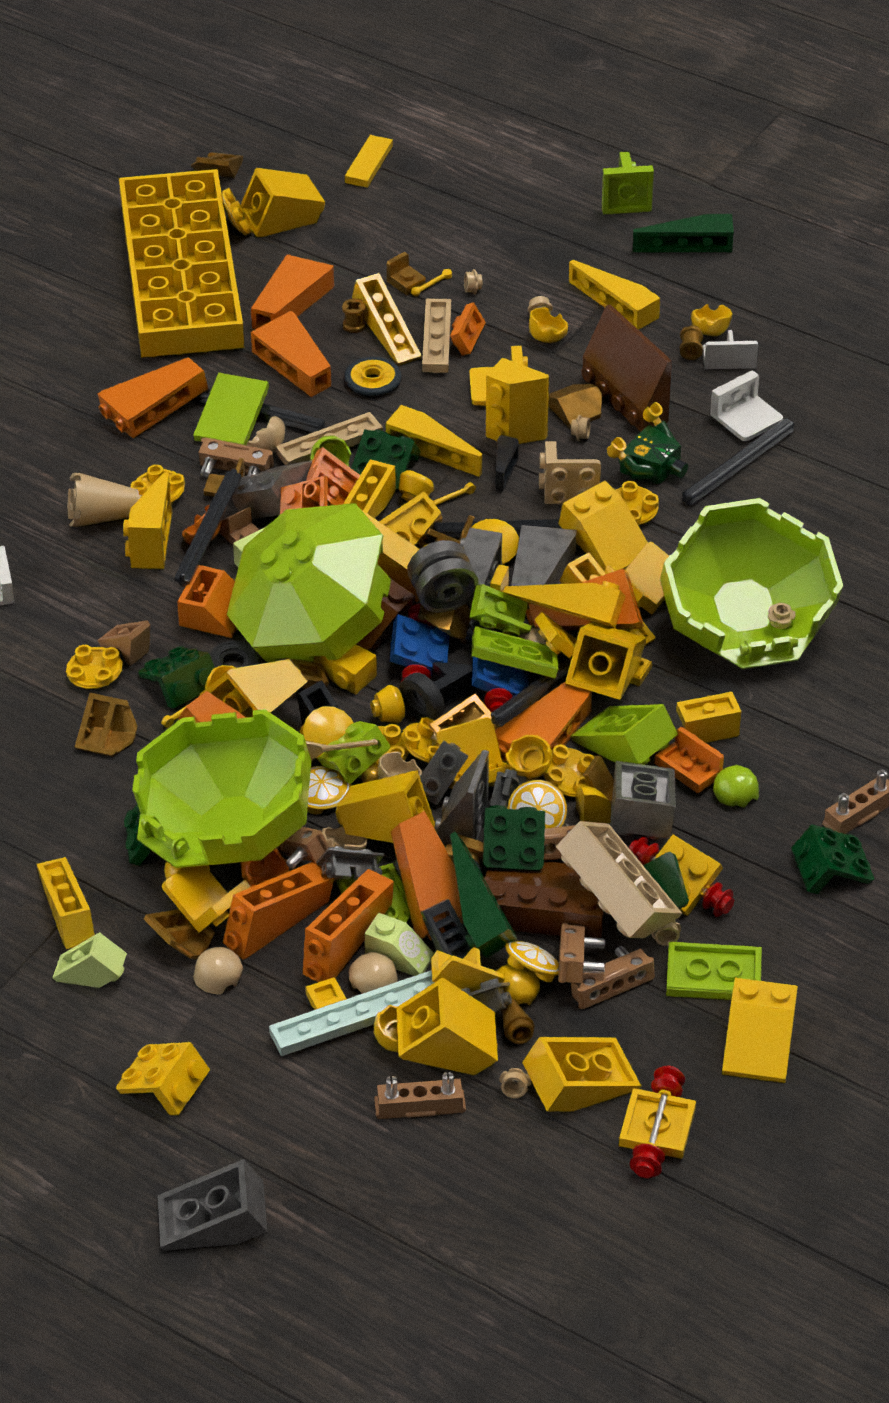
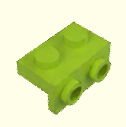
M484 584L475 587L469 618L479 621L480 625L485 628H496L503 631L504 634L515 637L531 631V625L524 623L528 602Z
M362 721L355 722L347 727L346 733L340 739L328 745L373 739L378 740L377 745L326 751L318 757V760L324 767L338 770L345 782L351 784L390 749V744L376 724Z

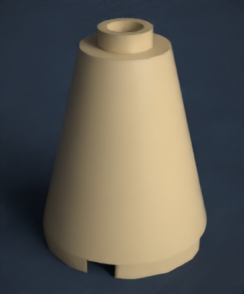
M72 473L70 481H75L74 489H68L67 507L68 519L73 520L69 525L70 527H81L129 518L130 508L142 495H139L138 489L82 473Z

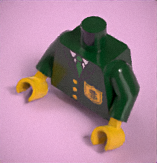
M654 402L650 408L647 407L643 412V418L647 422H653L654 426L648 425L627 446L622 438L616 437L607 448V454L611 458H619L618 463L620 464L621 473L629 475L634 480H646L660 484L670 474L683 478L689 466L688 463L680 460L681 445L674 438L665 421L660 420L659 416L663 410L657 402Z

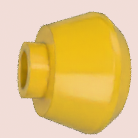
M406 470L400 474L399 491L402 493L401 498L409 502L422 492L429 496L434 491V484L429 478L417 472Z
M393 685L384 687L374 695V700L370 701L373 716L378 717L381 722L400 723L405 717L400 690Z

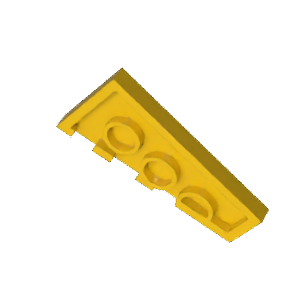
M422 492L379 522L415 545L440 515L441 511L429 496Z

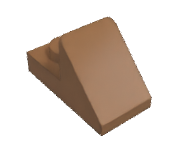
M245 508L221 520L219 533L232 545L234 542L259 530L252 524L251 508Z
M148 621L116 625L97 641L101 647H114L120 650L128 665L131 666L149 651L150 624Z

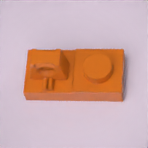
M474 302L466 304L462 314L457 316L452 324L453 330L450 337L462 356L471 354L486 323Z

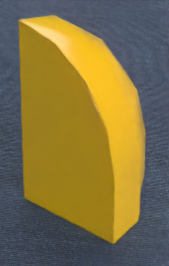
M578 786L575 807L580 821L610 823L611 803L608 798L596 788Z

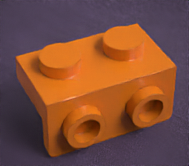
M680 727L676 730L678 735L675 737V742L655 755L654 764L659 767L675 769L676 779L696 793H700L714 783L717 774L723 770L724 755L699 739L696 735Z

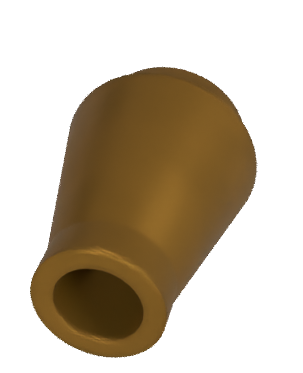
M512 999V1004H509L507 1009L501 1010L504 1034L513 1043L523 1044L533 1037L535 1025L533 1020L519 1006L518 1002Z

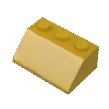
M501 358L486 375V437L497 441L500 435L518 438L519 444L545 440L548 437L549 375Z

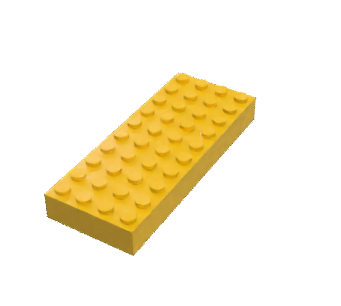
M218 169L119 178L141 358L244 348L243 320Z

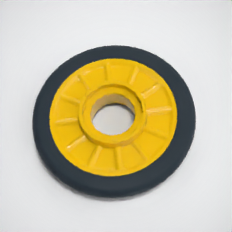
M365 357L354 361L347 367L344 373V380L347 386L356 393L378 396L394 390L399 385L402 375L399 367L388 359ZM368 375H378V377H375V378H370V377H367V376H368Z

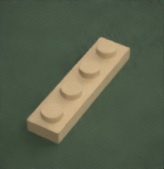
M426 299L422 372L448 373L451 299Z
M368 412L276 446V455L284 465L311 461L312 446L323 436L335 435L343 439L348 447L360 443L364 429L383 431V427Z

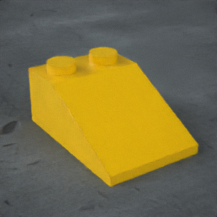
M164 472L130 508L129 520H124L123 535L128 536V540L125 543V556L130 557L131 568L164 569L172 519L169 473Z
M606 481L562 504L559 525L563 529L577 530L576 543L586 554L589 552L603 571L608 565L616 571L623 568L626 570L648 543L623 498Z
M735 978L722 1075L786 1083L798 986Z
M539 1037L522 1062L547 1112L576 1111L631 1093L633 1088H641V1084L616 1038Z

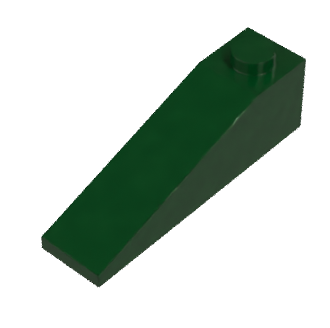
M704 214L633 229L632 252H732L734 237L732 214Z
M456 832L450 834L462 917L469 933L465 936V939L471 949L473 947L478 948L485 958H488L504 948L506 943L514 942L518 938L465 842Z

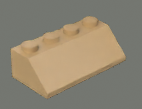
M579 821L556 846L562 854V861L578 873L581 877L579 879L580 883L588 891L595 894L599 899L598 904L600 908L607 914L612 915L617 921L616 926L624 936L629 938H645L683 914L609 824Z

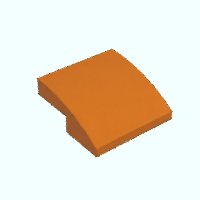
M322 447L317 450L313 458L306 481L321 476L328 477L327 504L330 506L342 505L360 475Z

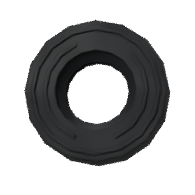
M242 641L223 642L214 647L209 653L215 668L223 665L224 661L231 658L243 660L244 664L240 667L259 664L256 650L250 644Z
M419 672L413 673L401 682L400 693L403 702L410 713L419 721L424 717L435 721L444 713L445 704L438 687L426 675Z

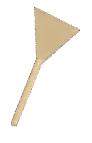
M373 739L334 745L306 741L312 761L326 751L373 746L378 744V740Z

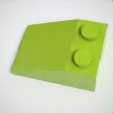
M664 704L609 706L570 737L573 742L615 763L620 761L645 765L650 761L651 755L667 748L670 745L669 741L677 736L678 733Z

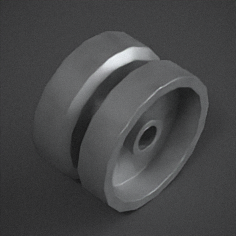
M441 540L426 545L412 556L407 566L408 577L416 589L420 603L431 612L443 613L458 609L474 596L475 587L479 585L478 577L470 564L466 551L461 544L454 541Z

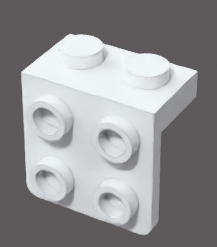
M753 370L712 390L710 415L742 441L753 439L783 420V416L758 396L759 375Z

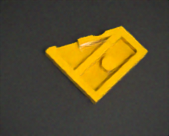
M541 612L534 619L540 627L538 633L547 641L545 644L558 655L562 652L570 658L573 655L577 639L545 613Z

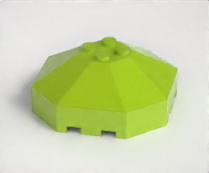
M761 498L705 506L693 527L690 526L679 541L677 549L664 562L660 577L673 629L741 669L798 661L837 605L843 589L842 579L829 537L820 532L814 535L803 528V522L785 512L781 516L769 509V503ZM785 603L791 607V610L795 611V619L792 620L788 628L778 629L770 624L768 618L770 606Z
M355 503L285 510L243 547L227 616L267 663L285 658L314 661V656H325L328 660L341 658L382 622L384 611L381 609V602L383 597H388L391 584L389 576L377 564L379 555L383 552V534Z
M265 709L253 710V717L238 719L236 712L214 714L211 717L212 721L196 723L195 717L181 718L137 752L138 774L134 775L132 789L140 810L137 839L175 868L262 860L306 824L311 758L304 735Z

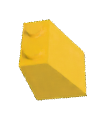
M263 168L255 169L241 202V207L244 211L243 216L256 237H264L317 223L325 205L324 199L308 175Z
M591 622L581 627L565 683L620 700L640 665L647 637L596 622Z
M290 659L230 669L200 694L202 695L208 691L245 717H253V710L265 709L271 713L308 681Z
M418 770L352 785L336 806L337 821L340 825H343L345 833L348 835L393 843L390 831L399 823L425 811L433 827H435V821Z
M443 977L396 1007L399 1057L403 1060L470 1075H476L498 1061L495 1011Z

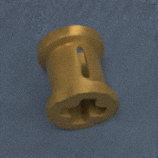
M359 299L346 300L342 305V310L345 313L343 329L349 333H359L365 329V320L363 319L365 303Z
M697 326L684 327L680 332L682 340L680 354L688 360L698 359L703 353V346L701 344L703 333Z

